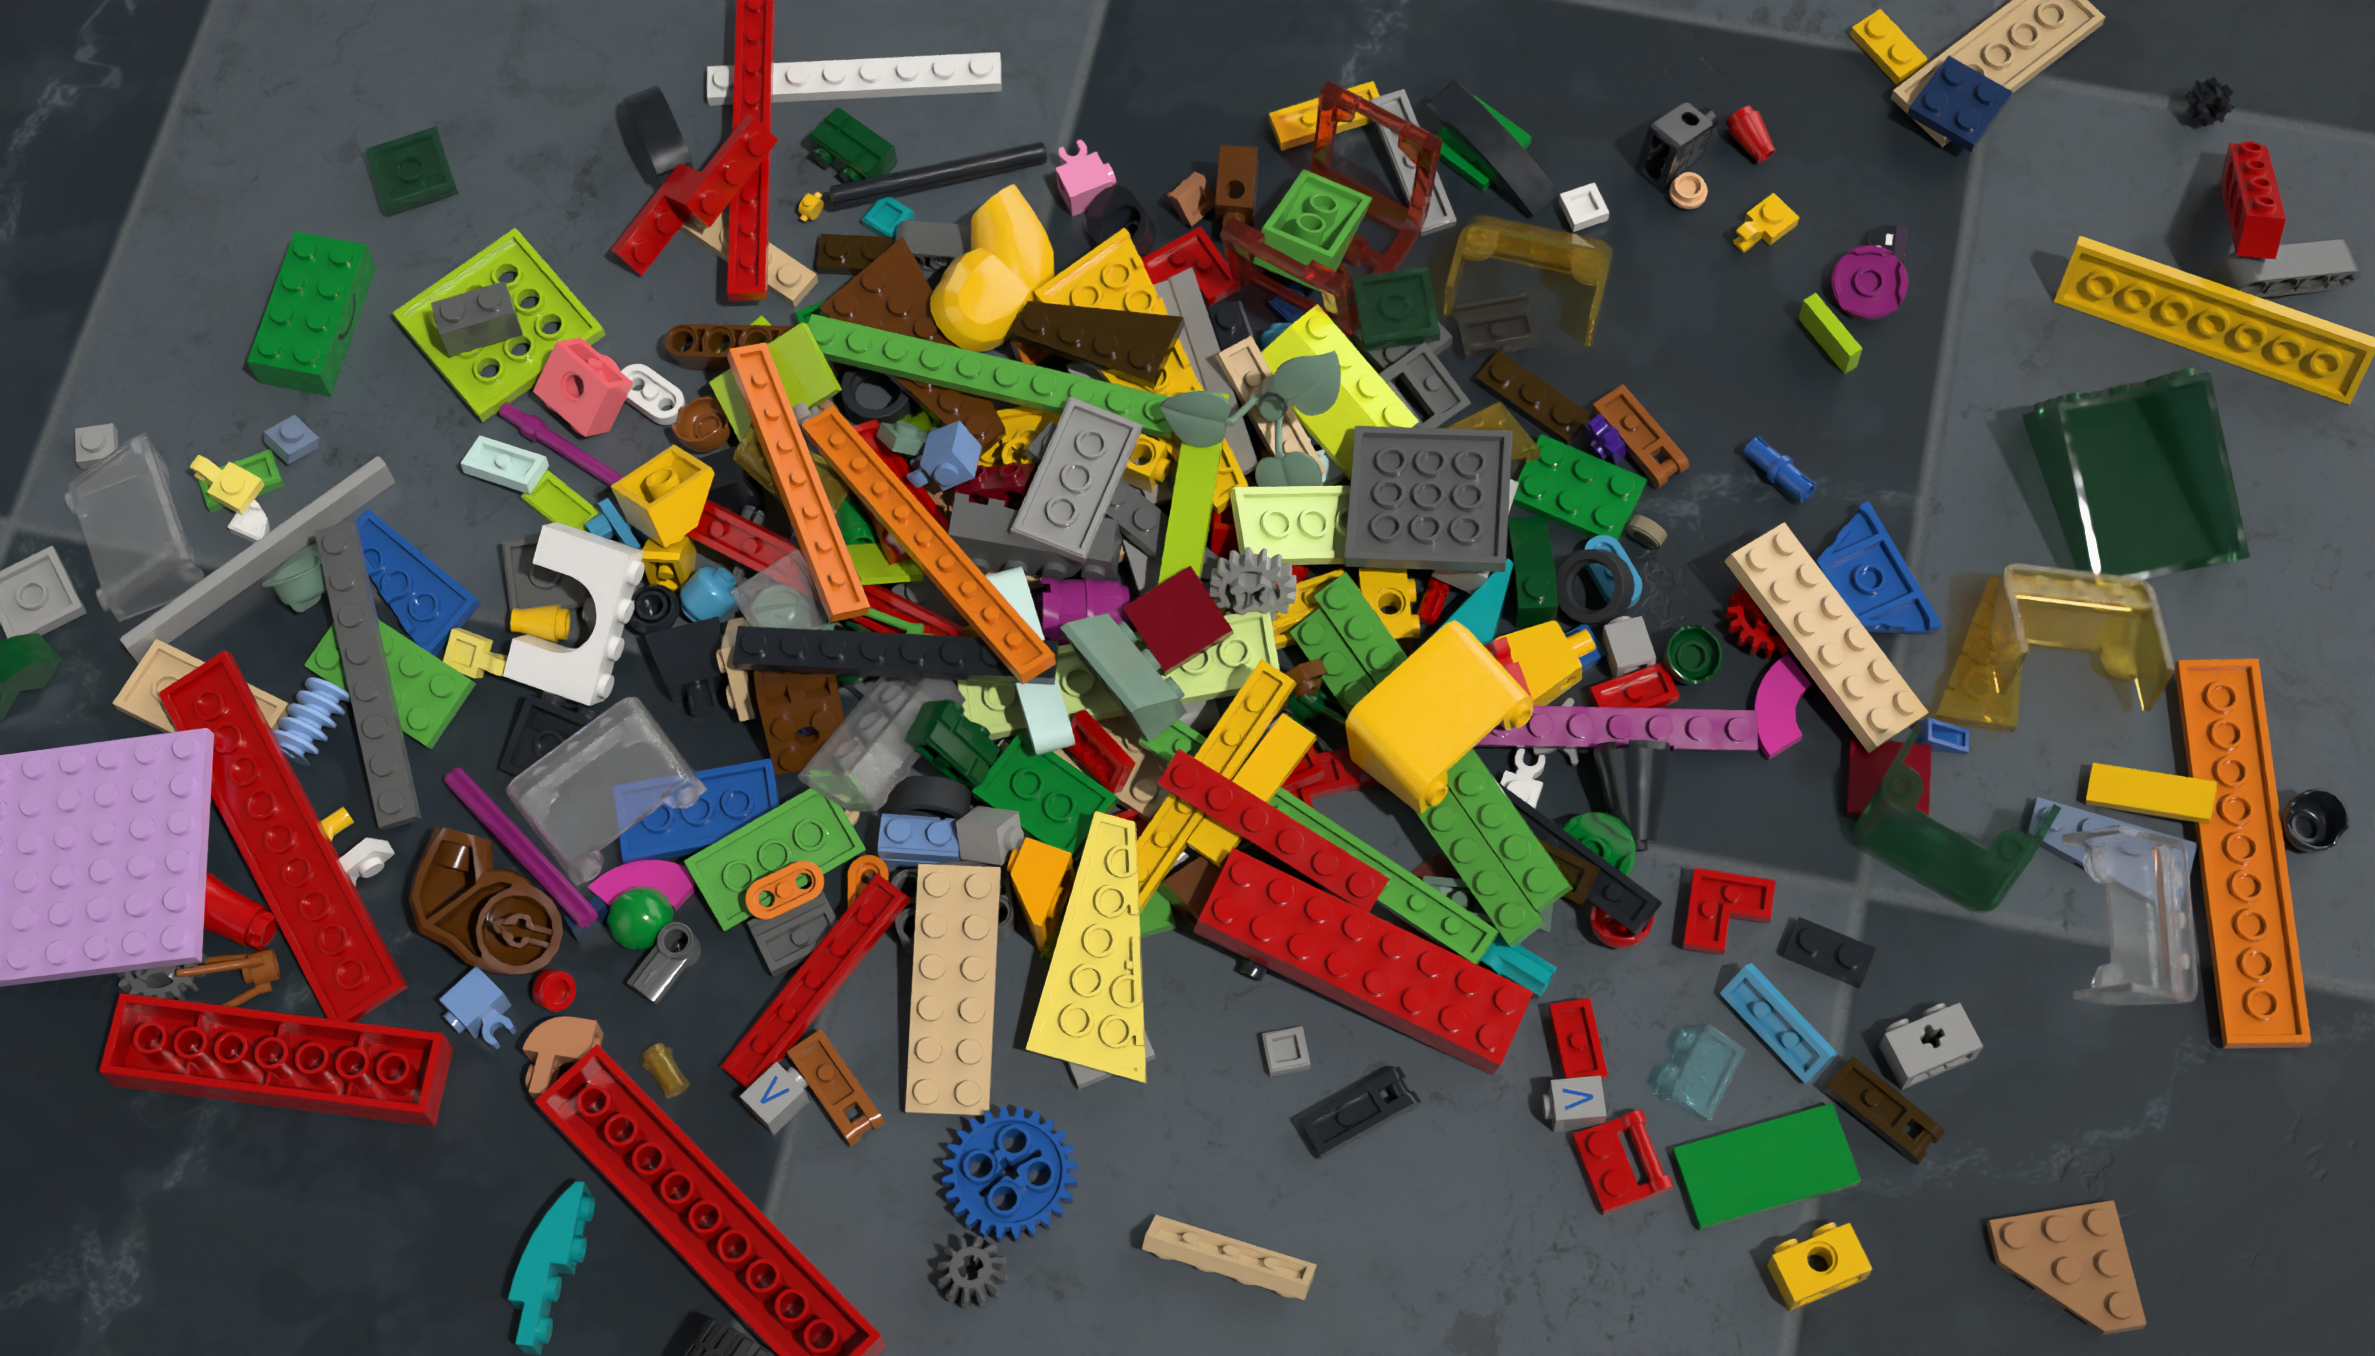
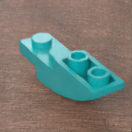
M576 1181L546 1213L533 1233L515 1273L508 1300L517 1310H523L516 1339V1345L523 1353L541 1355L543 1343H549L553 1328V1320L549 1318L552 1302L558 1301L562 1284L561 1277L557 1275L558 1273L575 1275L577 1262L582 1263L585 1258L587 1239L583 1237L586 1221L591 1222L593 1218L595 1197L591 1196L592 1193L584 1182Z

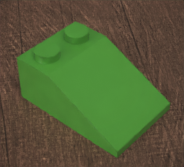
M1303 169L1263 226L1253 263L1266 268L1272 273L1280 274L1299 282L1305 287L1323 292L1337 271L1371 203L1372 197Z

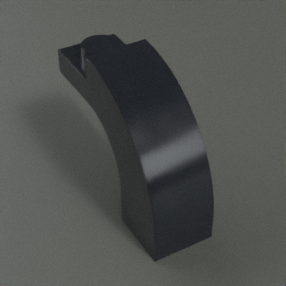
M657 85L622 98L634 130L640 137L650 159L660 187L679 163L694 169L693 161L673 113Z

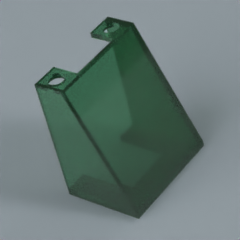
M2195 367L2182 369L2158 376L2157 378L2145 380L2146 388L2132 390L2131 383L2107 388L2109 396L2096 398L2094 391L2082 394L2081 391L2069 393L2033 404L2035 411L2022 415L2084 592L2103 590L2135 583L2144 579L2250 558L2210 372L2196 374Z

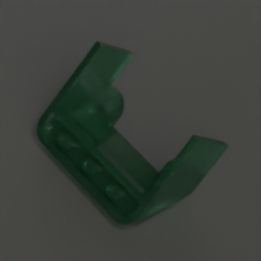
M1915 724L1855 824L1856 838L1865 848L1978 913L1991 912L2002 904L2033 858L2060 812L2061 807L2053 804L2043 814L2031 836L2018 830H2005L1993 839L1988 849L1983 848L1915 808L1923 794V780L1917 771L1902 763L1923 729Z

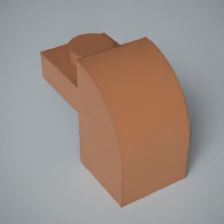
M562 1016L543 1022L531 1032L522 1050L530 1062L536 1063L529 1066L526 1075V1089H529V1093L534 1101L560 1078L562 1067L571 1068L596 1044L601 1047L604 1033L597 1021Z

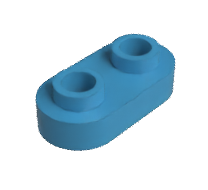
M1599 535L1590 539L1584 550H1606L1617 554L1628 564L1634 577V594L1628 608L1633 607L1640 599L1642 580L1623 547L1615 538L1607 535ZM1598 563L1586 565V570L1608 604L1612 600L1615 590L1611 571Z

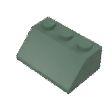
M1106 613L1067 622L1060 627L1078 658L1148 742L1187 713L1180 700L1185 696L1184 692L1172 677L1169 676L1164 680L1159 675L1157 670L1161 668L1160 664L1147 648L1142 652L1137 649L1133 644L1137 637L1123 620L1116 624L1110 615Z

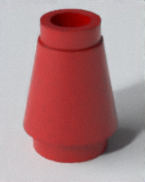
M1750 105L1739 109L1726 120L1725 123L1729 127L1727 133L1757 163L1767 160L1776 152L1759 111H1754Z

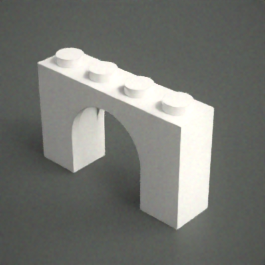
M559 522L542 525L533 564L569 575L580 581L589 590L596 606L595 628L590 638L579 648L564 647L529 634L513 638L503 676L588 706L604 701L610 695L614 685V676L611 675L614 662L619 659L624 648V639L621 638L624 624L628 623L634 611V601L631 600L634 587L640 583L644 574L645 565L641 562L644 551Z

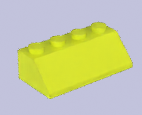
M1317 304L1289 326L1261 354L1272 374L1275 375L1278 367L1292 358L1321 355L1332 351L1337 353L1341 370V383L1334 405L1326 412L1314 416L1301 413L1295 404L1291 405V408L1298 421L1351 481L1355 426L1413 428L1419 421Z

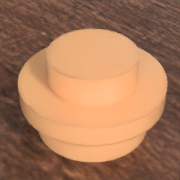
M1686 172L1672 181L1669 194L1671 200L1677 206L1684 209H1694L1705 202L1708 190L1701 176L1696 173Z

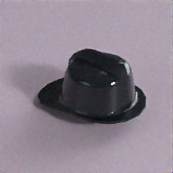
M1117 185L1105 188L1096 195L1087 212V228L1098 246L1125 228L1129 232L1130 238L1140 257L1152 253L1150 247L1155 240L1156 228L1136 196L1126 187Z

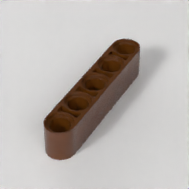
M680 324L671 328L666 334L665 346L676 362L684 369L727 371L731 368L727 359L729 349L760 343L769 344L795 326ZM693 342L689 350L680 352L685 344ZM730 343L725 351L717 353L718 348L722 344ZM826 360L833 373L844 372L850 367V365Z

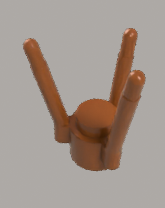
M273 948L252 953L207 957V961L204 962L205 965L178 969L176 971V976L185 977L242 969L245 983H254L255 987L220 1005L237 1007L259 994L273 991L271 982L281 979L277 957Z

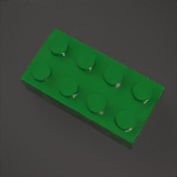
M294 231L247 361L259 383L332 396L377 268L366 244Z

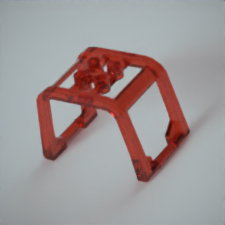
M1327 81L1319 92L1316 132L1309 171L1372 197L1365 215L1398 232L1399 235L1385 255L1368 247V241L1363 236L1354 235L1344 255L1346 262L1351 266H1360L1366 262L1376 268L1367 282L1363 283L1350 276L1347 267L1341 263L1337 271L1313 259L1307 266L1266 244L1264 233L1231 217L1224 226L1220 237L1232 279L1245 286L1253 284L1305 313L1317 305L1316 302L1263 275L1262 273L1266 268L1253 263L1255 256L1300 279L1302 282L1320 290L1325 307L1319 306L1348 338L1360 325L1404 261L1424 226L1429 211L1443 139L1418 127L1411 121H1407L1364 99L1362 96H1358L1331 81ZM1355 112H1358L1399 134L1397 147L1416 165L1409 209L1330 168L1338 122L1351 123L1355 118ZM1347 292L1356 296L1349 308L1347 305Z

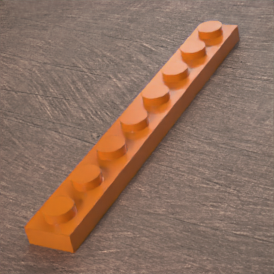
M767 343L729 349L728 362L829 622L867 615L870 609L869 602Z

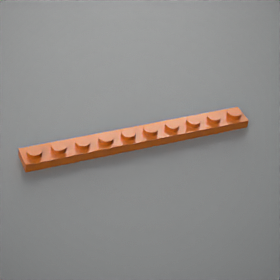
M834 405L801 424L803 435L1022 685L1056 664L1055 654Z

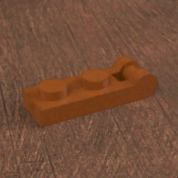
M1624 384L1592 405V412L1595 416L1601 413L1606 423L1611 428L1615 427L1619 431L1620 435L1618 437L1624 442L1626 452L1644 471L1646 478L1656 489L1666 484L1668 477L1672 474H1681L1690 467L1685 454ZM1660 452L1666 458L1661 464L1653 458Z
M822 1029L787 1051L788 1057L850 1147L861 1141L860 1136L871 1128L876 1131L886 1124ZM858 1105L863 1114L850 1122L845 1113Z

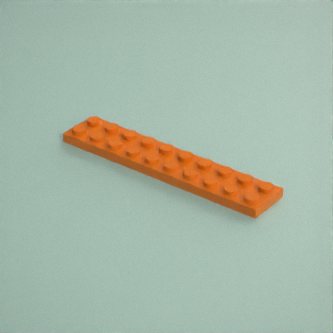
M2259 659L2178 660L2175 665L2188 776L2190 778L2217 782L2211 824L2194 823L2223 1049L2308 1047L2311 1043V1035Z

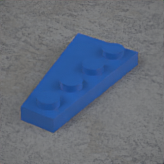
M367 508L355 523L358 526L368 575L372 578L379 592L400 619V623L407 633L411 635L415 643L436 657L448 643L451 629L461 628L482 603Z

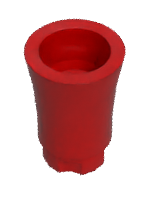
M206 874L203 930L230 939L244 947L250 946L258 951H262L270 944L277 932L278 922L274 914L267 911L265 906L230 888L213 874Z

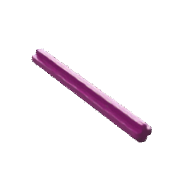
M453 768L450 773L445 775L444 782L447 784V787L580 928H588L591 923L597 920L598 913L594 907L462 768Z

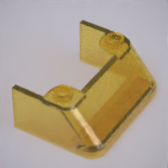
M1479 215L1470 219L1458 238L1446 284L1443 315L1451 317L1466 259L1482 261L1491 257L1573 275L1582 284L1596 287L1585 339V346L1592 347L1613 260V251L1609 244L1597 238L1488 215Z
M2020 563L2010 564L2003 571L1998 581L1988 639V651L1997 694H2006L2029 653L2028 644L2099 652L2102 665L2111 675L2122 679L2135 680L2142 710L2151 711L2173 675L2175 667L2156 593L2147 582L2135 577Z

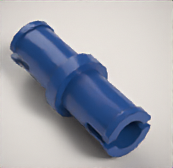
M1761 436L1754 437L1745 447L1743 455L1767 473L1766 478L1773 484L1778 482L1797 498V501L1800 503L1809 499L1816 490L1817 483L1811 481L1793 465V459L1788 455L1782 456Z

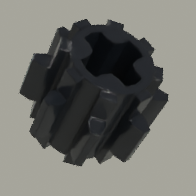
M2214 76L2211 79H2206V82L2195 81V87L2185 94L2190 105L2186 109L2187 113L2192 119L2198 117L2203 126L2213 124V121L2224 122V116L2227 112L2230 113L2234 109V105L2230 102V96L2233 94L2231 88L2227 84L2221 86V83Z

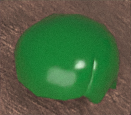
M639 885L628 889L614 900L610 905L607 924L613 939L622 947L633 951H642L657 944L658 934L661 929L673 922L674 910L668 897L656 887Z

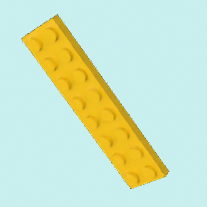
M2083 236L2078 238L2054 299L2055 303L2348 405L2351 404L2375 355V337Z

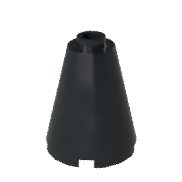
M1629 740V744L1619 745L1617 749L1616 741L1596 744L1593 746V756L1607 813L1620 819L1630 830L1636 845V852L1648 851V844L1656 843L1675 754L1674 745L1670 746L1668 742L1655 740Z

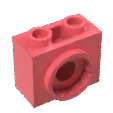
M575 338L556 342L533 392L545 402V405L550 410L557 412L570 423L571 428L575 432L588 437L610 432L633 382L620 372L619 367L610 357L599 354L582 338Z

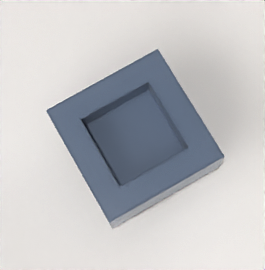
M296 415L264 431V442L288 465L319 448V437Z

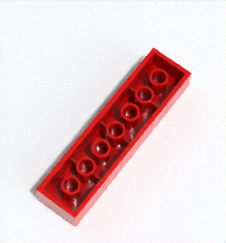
M1234 848L1193 931L1490 1075H1493L1501 1066L1533 995V991Z
M120 993L99 1072L115 1087L436 1127L453 1047L443 1033Z

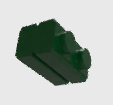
M836 107L825 118V121L821 122L811 132L809 137L813 158L824 168H828L831 165L838 170L841 178L846 183L889 174L897 164L895 146L839 107Z
M943 699L923 703L915 717L916 722L912 723L904 738L906 742L946 778L955 780L966 787L982 785L990 770L988 767L993 765L1000 751L999 747L989 738L990 731L981 724L971 722L964 716V707L954 700Z

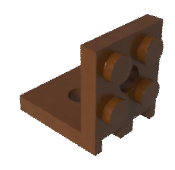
M754 670L757 703L775 775L854 760L836 674ZM803 727H813L817 730L816 733L808 737H803L796 733Z

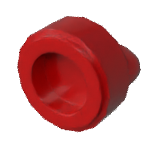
M546 970L537 977L534 983L533 1002L550 1011L558 1012L565 1010L575 998V981L571 975L564 971Z

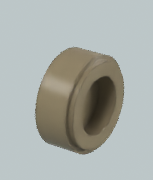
M1634 515L1626 527L1628 534L1635 541L1650 549H1659L1667 538L1666 531L1660 525L1642 515Z

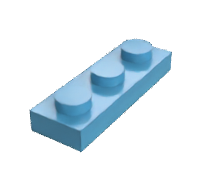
M1752 963L1745 965L1720 992L1723 998L1805 1084L1811 1082L1838 1054Z

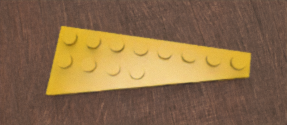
M1125 228L1034 291L1037 301L1042 303L1167 315L1158 293L1144 268L1142 259L1130 238V234ZM1179 338L1154 389L1097 370L1106 382L1169 397L1190 392V390L1204 391L1197 380ZM1175 433L1172 440L1152 436L1154 439L1167 444L1168 456L1178 466L1182 440ZM1225 437L1212 507L1218 514L1231 506L1230 493L1234 487H1249Z

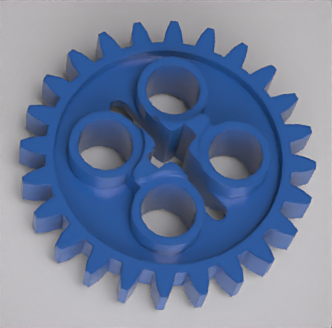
M1001 1106L1000 1117L995 1119L988 1110H985V1123L980 1124L975 1119L970 1118L969 1122L972 1132L968 1134L958 1129L956 1133L962 1144H948L947 1146L949 1153L955 1157V1159L943 1160L942 1163L945 1170L953 1173L942 1178L944 1187L954 1188L946 1194L948 1203L959 1202L953 1210L956 1218L969 1214L965 1222L968 1230L974 1228L978 1223L981 1224L980 1234L984 1239L992 1229L996 1230L999 1243H1002L1006 1232H1012L1015 1242L1020 1243L1021 1231L1027 1230L1031 1237L1035 1239L1037 1238V1225L1041 1224L1049 1231L1052 1229L1049 1218L1051 1214L1062 1219L1065 1217L1064 1210L1059 1205L1061 1202L1066 1204H1073L1074 1202L1073 1195L1066 1190L1078 1187V1179L1068 1175L1079 1170L1078 1162L1066 1160L1075 1154L1073 1145L1061 1146L1067 1139L1066 1132L1062 1130L1052 1134L1055 1128L1054 1120L1051 1118L1041 1125L1040 1112L1038 1110H1035L1029 1119L1025 1118L1023 1106L1017 1108L1015 1116H1009L1006 1107ZM1012 1138H1021L1027 1142L1025 1148L1018 1153H1011L1004 1149L1005 1144ZM1036 1151L1042 1153L1040 1157L1029 1160ZM980 1162H986L992 1166L991 1172L983 1178H977L970 1174L972 1167ZM1007 1168L1012 1172L1017 1171L1018 1177L1014 1180L1009 1176L1004 1177L1003 1171ZM1038 1170L1047 1171L1051 1174L1050 1180L1042 1186L1033 1185L1028 1181L1033 1172ZM992 1188L986 1196L981 1197L979 1195L982 1190ZM1003 1195H1011L1017 1199L1015 1206L1007 1211L999 1210L994 1205L996 1200Z

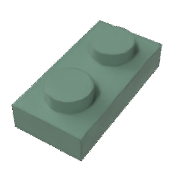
M897 421L896 425L881 422L876 437L891 451L920 456L923 455L928 433L940 428L931 427L930 431H924L905 421Z

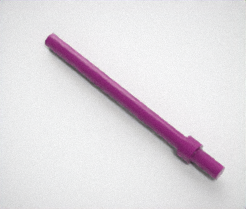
M508 402L504 403L500 408L499 415L521 428V434L534 442L541 441L610 487L623 478L616 471L547 428V423L536 415L532 414L529 416Z

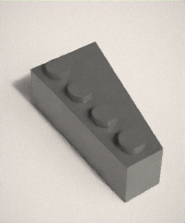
M955 493L948 535L984 575L988 574V572L998 573L1022 566L1025 576L1040 575L1056 577L1057 580H1062L1065 577L1116 580L1122 535L1116 519L1104 518L1085 564L1010 536L1011 528L1019 510L1004 507L1005 501L989 498L988 505L969 502V495Z

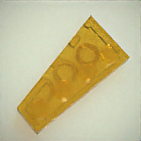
M1989 577L1934 719L1946 723L2015 732L2018 722L2030 582Z

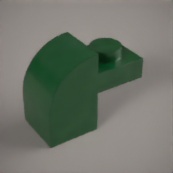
M39 633L17 635L0 642V720H4L20 691L45 688L61 661V658Z

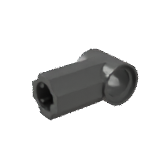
M672 922L664 926L658 934L657 944L631 976L627 984L639 995L657 1006L684 969L696 963L701 955L700 942L692 930L681 922ZM677 939H688V944L684 950L678 953L671 952V946Z

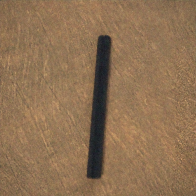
M1037 142L842 183L830 187V198L834 207H842L1045 164L1048 158L1047 150L1043 142Z

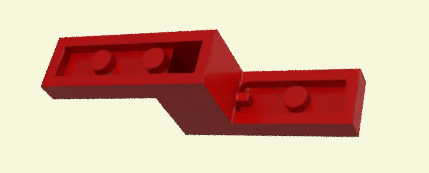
M747 114L702 172L679 163L610 251L632 271L642 276L688 218L709 228L775 146L778 139L756 117Z

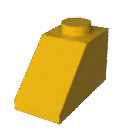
M685 535L681 541L670 544L665 548L649 537L642 548L644 554L641 561L645 565L644 570L649 583L663 585L673 592L680 593L682 586L694 574L697 550L693 539Z

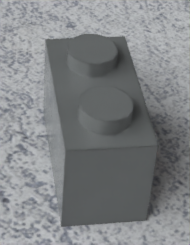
M505 281L431 303L439 334L449 356L523 335L516 308Z

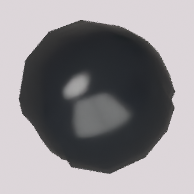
M2324 788L2309 789L2295 796L2288 802L2281 817L2284 836L2295 848L2310 854L2327 851L2328 848L2337 845L2342 834L2350 825L2347 805L2336 793Z

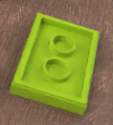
M801 322L767 344L792 409L799 403L805 402L810 410L812 407L820 405L842 391L806 323ZM730 368L709 383L743 449H751L754 447L750 436L756 433Z

